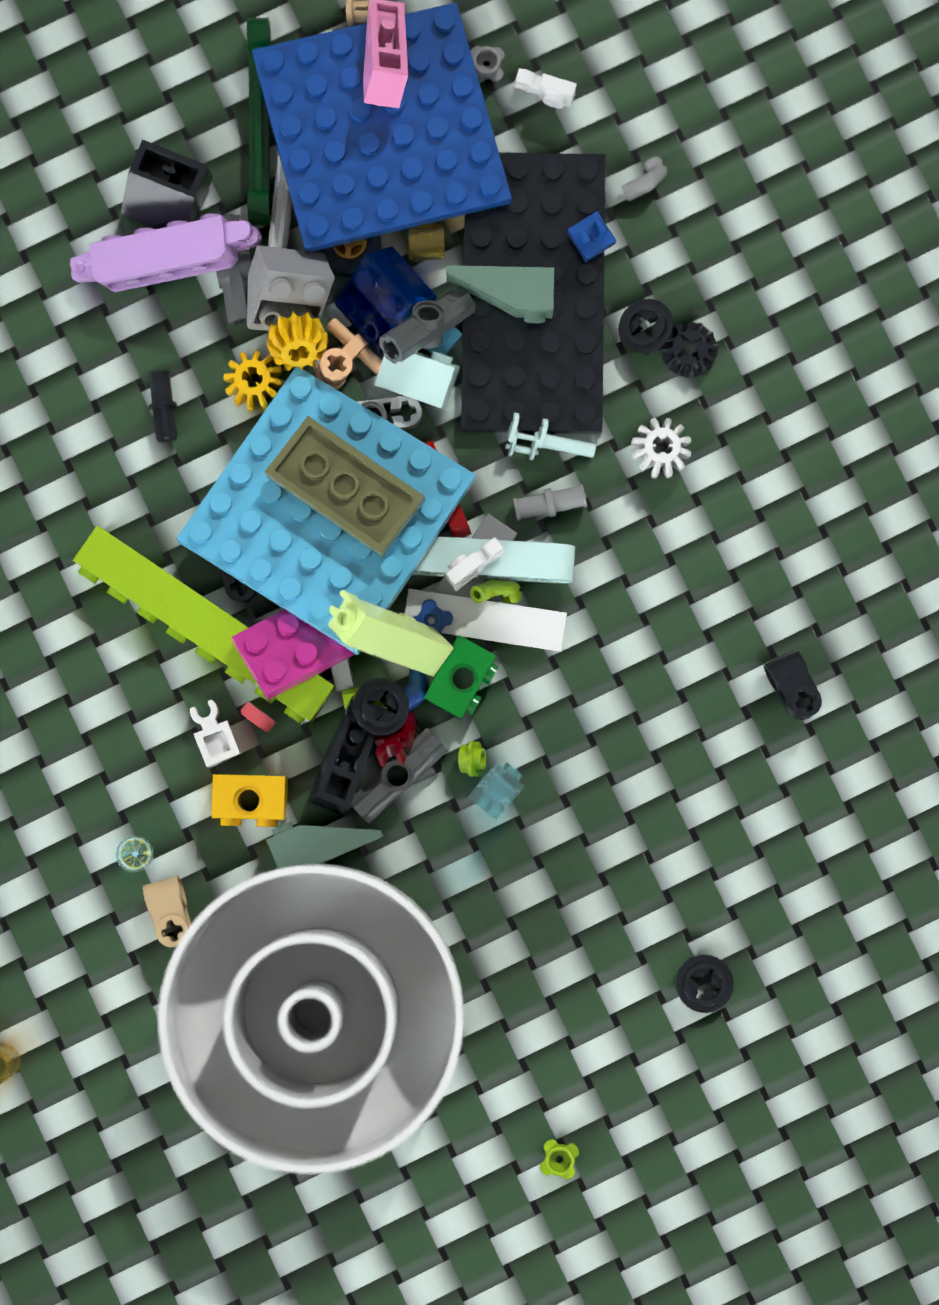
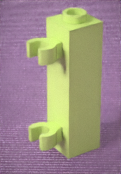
M341 590L339 593L344 598L340 608L332 605L329 608L333 618L328 625L345 645L433 677L454 649L435 628L416 621L412 616L401 612L397 614L358 599L356 595Z

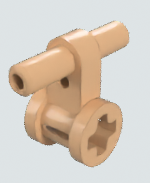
M336 318L332 319L327 325V330L345 346L342 349L331 348L327 350L321 357L314 376L337 390L343 386L352 370V362L357 357L375 374H378L382 360L367 347L369 343L359 334L354 335ZM333 367L336 368L334 372L331 371Z

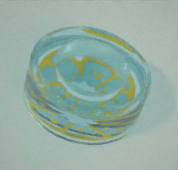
M130 836L123 839L116 849L118 864L129 872H138L146 869L153 859V848L150 842L140 836Z

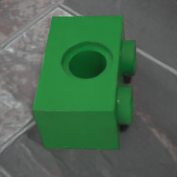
M458 635L452 646L454 649L440 667L424 699L462 720L465 713L470 716L473 715L482 698L476 695L482 682L490 684L499 666L493 663L496 658L495 654ZM459 670H468L472 673L474 682L467 689H459L453 683L454 674Z

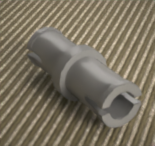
M583 484L557 491H551V488L544 489L542 494L518 499L513 498L517 521L549 514V517L556 516V512L587 507Z

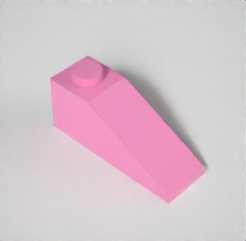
M369 0L363 74L364 103L399 108L408 78L405 4L387 0Z

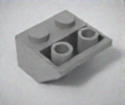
M257 245L248 273V329L269 331L270 324H277L279 316L289 318L293 311L297 316H302L308 312L312 319H321L335 278L325 254L319 252L305 253L302 250Z

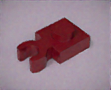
M414 713L408 714L405 724L398 731L387 736L376 735L374 740L377 746L376 755L381 767L386 766L387 759L392 756H396L399 765L404 764L406 761L404 748L413 747L417 728Z

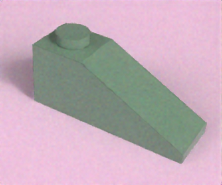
M446 265L447 282L457 287H463L470 294L517 318H524V321L527 323H543L545 318H552L554 268Z
M290 821L272 829L274 836L266 839L278 869L303 864H321L384 837L382 830L310 825L293 827Z

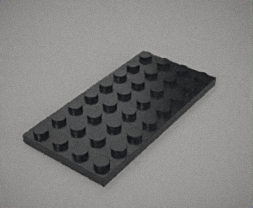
M499 152L512 201L511 204L464 215V266L554 268L552 318H545L543 323H527L524 321V318H517L470 294L475 302V313L463 320L461 432L508 433L511 420L513 421V414L519 413L518 433L539 432L544 418L548 419L547 433L602 434L605 251L585 262L567 235V229L598 211L605 222L606 154Z

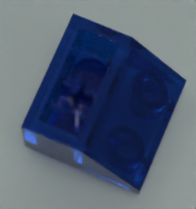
M391 246L366 254L334 304L372 348L380 354L383 353V350L379 347L380 337L410 318L413 313V307L417 303L427 300L435 301L437 296Z

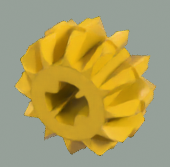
M293 311L291 317L279 316L277 324H270L267 347L276 365L283 364L287 371L293 367H299L302 371L306 365L316 367V362L326 352L328 343L327 332H325L319 318L312 319L308 312L302 316H297Z
M254 350L252 360H248L246 353L241 352L239 355L243 363L239 365L232 360L228 363L235 373L224 374V380L232 383L225 391L228 396L236 395L234 404L238 407L247 400L248 411H254L256 402L259 401L261 407L265 410L268 407L266 398L270 397L273 400L277 394L273 388L280 389L284 384L283 380L276 378L283 373L281 366L271 367L274 362L271 355L266 356L261 361L259 350ZM258 374L262 381L261 384L256 382L257 387L250 388L246 379L250 378L252 380L251 375Z

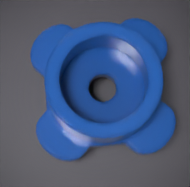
M432 599L425 600L422 604L423 609L417 616H413L416 621L435 628L440 634L445 626L451 625L453 622L452 614L449 611H442ZM430 617L435 618L434 624L428 622Z

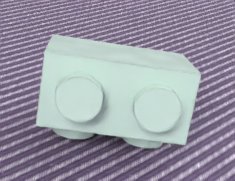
M417 351L404 361H399L396 364L386 359L384 354L375 386L438 408L447 407L460 367L451 364L453 357L435 351L432 352L431 356Z

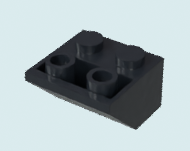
M142 139L128 172L121 216L153 229L165 228L172 221H195L213 180L209 166Z

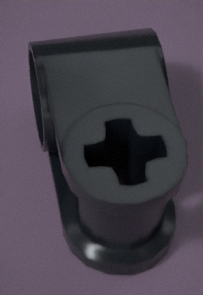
M797 649L763 665L770 684L777 692L790 717L796 720H806L819 711L822 705L821 695L810 676L805 660ZM798 694H800L802 699L807 697L810 699L811 703L807 706V710L804 707L798 709L796 706V702L800 699Z

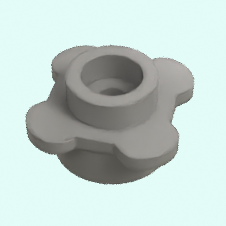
M476 46L472 48L471 55L478 80L486 78L491 79L493 82L500 81L503 78L501 61L505 57L504 51L499 47L493 48L490 46ZM488 61L490 66L485 67L483 63Z

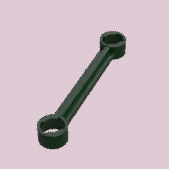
M269 17L247 18L249 63V190L247 194L248 222L252 226L270 225L272 213L270 192V120L252 56L253 49L271 45Z

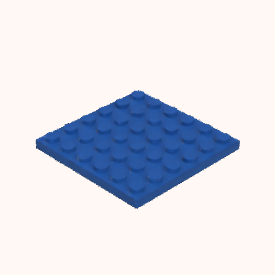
M457 2L405 14L408 78L399 108L364 103L363 74L367 23L252 50L254 64L305 253L511 204L512 197Z

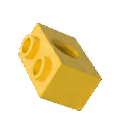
M213 774L211 818H220V825L242 826V819H256V826L278 827V820H287L288 777ZM252 790L259 797V805L255 810L249 812L242 807L241 797L246 791Z

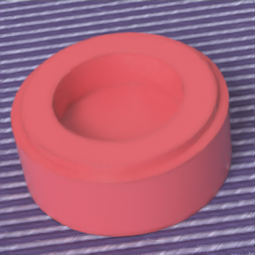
M248 701L240 710L241 715L265 732H269L276 723L275 720Z

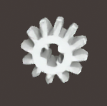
M656 418L650 421L651 430L641 425L638 428V432L642 438L635 437L631 442L634 447L640 448L632 453V459L644 458V461L639 466V470L643 472L650 465L653 467L651 472L652 478H657L661 468L666 478H670L673 475L672 466L676 470L682 471L685 465L681 459H689L691 456V451L682 448L690 444L691 438L686 436L678 437L684 429L681 424L674 431L669 429L671 426L670 418L665 419L662 428H660ZM656 442L658 445L663 442L667 443L668 448L666 452L670 453L668 455L665 452H661L659 455L654 452L656 444L653 443Z

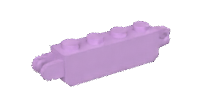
M205 214L200 217V220L193 222L172 221L165 228H140L135 230L134 234L123 237L120 235L104 236L101 238L102 241L89 244V252L70 259L72 279L77 282H99L113 292L129 290L233 268L238 261L237 252L249 250L250 247H257L260 244L259 242L262 241V236L256 227L254 228L244 219L243 221L235 220L229 222L220 214Z

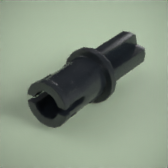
M159 370L148 373L152 399L149 410L153 411L156 440L168 443L177 439L174 413L177 402L173 401L170 380L171 372Z

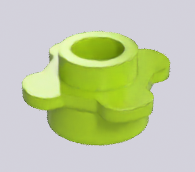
M469 741L468 745L460 746L458 764L461 773H468L470 777H474V775L475 777H480L481 770L485 769L486 752L484 748H481L480 742Z
M554 1139L546 1141L544 1144L545 1158L540 1163L541 1172L547 1176L553 1174L562 1176L566 1180L571 1179L575 1175L574 1162L575 1158L579 1155L578 1147L573 1143L568 1145L558 1144ZM558 1156L563 1158V1161L560 1163L556 1161Z

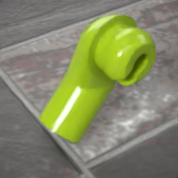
M489 579L473 586L470 590V596L476 603H481L498 595L503 596V602L506 604H514L522 599V594L519 591L521 587L514 580Z

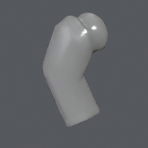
M653 157L647 160L644 164L647 173L621 186L629 202L653 190L667 176V166H663L660 157Z

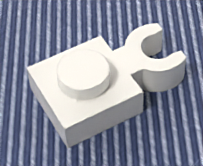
M519 68L515 80L516 90L537 94L538 98L542 99L550 107L560 109L563 106L569 108L572 106L577 83L544 73L542 76H539Z
M494 537L479 551H474L468 557L465 553L461 554L448 565L450 570L446 573L447 581L455 591L459 590L481 573L484 567L502 556L504 548Z
M213 700L208 701L211 712L205 718L199 716L196 707L190 708L192 719L196 723L201 724L203 728L202 731L194 733V737L206 767H211L241 754L229 721L226 720L218 724L219 708Z

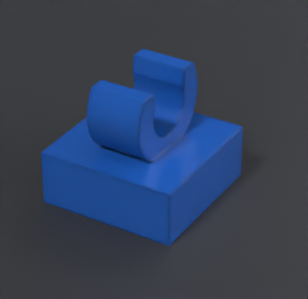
M598 211L567 229V235L585 262L616 244L615 237Z

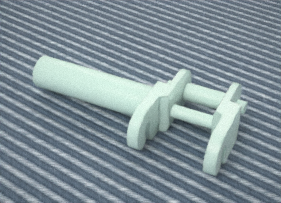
M519 413L513 414V421L511 420L507 433L510 444L506 443L505 449H508V456H512L513 452L529 454V459L533 460L534 456L539 454L537 448L543 447L591 458L594 457L596 444L546 434L548 419L543 418L542 426H540L539 432H535L534 436L518 433ZM517 439L532 441L531 447L517 445Z

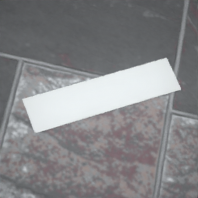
M416 589L408 590L406 615L417 616L423 609V602L428 599L434 600L437 607L442 611H449L452 614V624L445 626L441 633L561 652L567 613L487 600L476 603L472 598ZM430 617L428 622L434 624L435 618Z

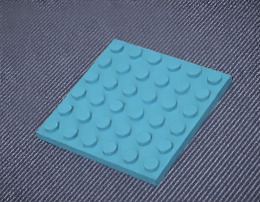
M295 367L176 539L181 545L359 655L361 650L345 645L329 627L328 623L333 618L329 611L330 606L340 608L344 598L339 593L341 590L356 595L358 599L389 610L476 480V474L302 369L301 371L299 367ZM307 416L425 496V502L383 557L266 477L265 470Z

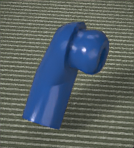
M411 668L409 669V684L403 688L409 701V713L424 702L427 674Z

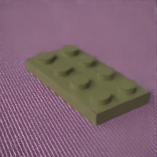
M309 416L306 417L265 470L266 477L381 557L385 555L425 502L424 495Z

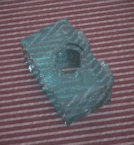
M507 762L503 767L496 763L468 797L493 819L497 820L525 787L519 782L523 775Z

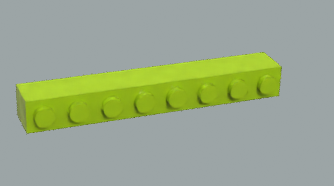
M98 525L73 559L74 562L81 566L78 571L80 575L94 584L99 579L111 586L107 591L108 594L123 604L130 599L140 607L136 611L139 615L153 624L157 619L169 626L166 630L167 634L184 644L186 639H189L199 647L195 653L212 664L216 659L228 666L225 670L226 674L243 684L245 679H248L258 687L254 693L271 704L275 698L285 704L287 708L284 710V713L302 724L304 719L313 723L336 689L333 684L317 674L280 695L267 700L232 643V636L246 630L248 627Z

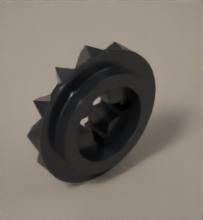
M642 299L631 304L623 312L619 321L618 332L622 343L633 353H642L648 356L650 352L662 351V346L668 340H672L671 333L675 324L671 311L665 304L655 299ZM641 317L650 324L655 322L651 327L653 330L652 337L645 332L639 334L643 329Z
M688 320L675 325L671 333L672 340H668L662 346L661 354L664 363L673 373L681 377L693 378L703 375L713 366L717 357L718 345L713 332L704 327L702 323L689 322ZM683 339L687 340L690 344L701 341L696 349L697 358L693 357L690 353L678 357L684 348Z
M385 678L371 679L362 684L353 697L352 713L358 721V726L364 728L370 735H390L398 731L408 718L409 701L407 695L392 680ZM384 694V707L388 708L391 712H384L376 719V709L368 703H376Z
M701 954L689 958L678 970L675 986L680 1000L688 1008L700 1013H710L719 1010L729 1001L733 992L734 981L729 967L722 960L715 956ZM712 969L710 982L714 984V987L718 988V991L705 989L697 998L699 985L694 982L695 980L691 979V976L703 978Z

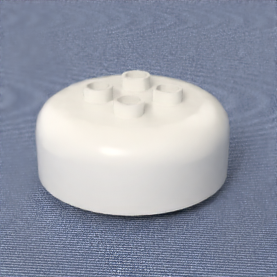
M303 864L263 873L238 884L211 903L195 919L173 953L163 981L158 1011L161 1052L167 1073L177 1095L195 1121L212 1138L244 1159L265 1167L296 1173H326L358 1166L380 1157L413 1134L432 1113L450 1083L457 1064L463 1032V997L460 979L449 947L437 926L425 911L395 886L366 872L329 864Z

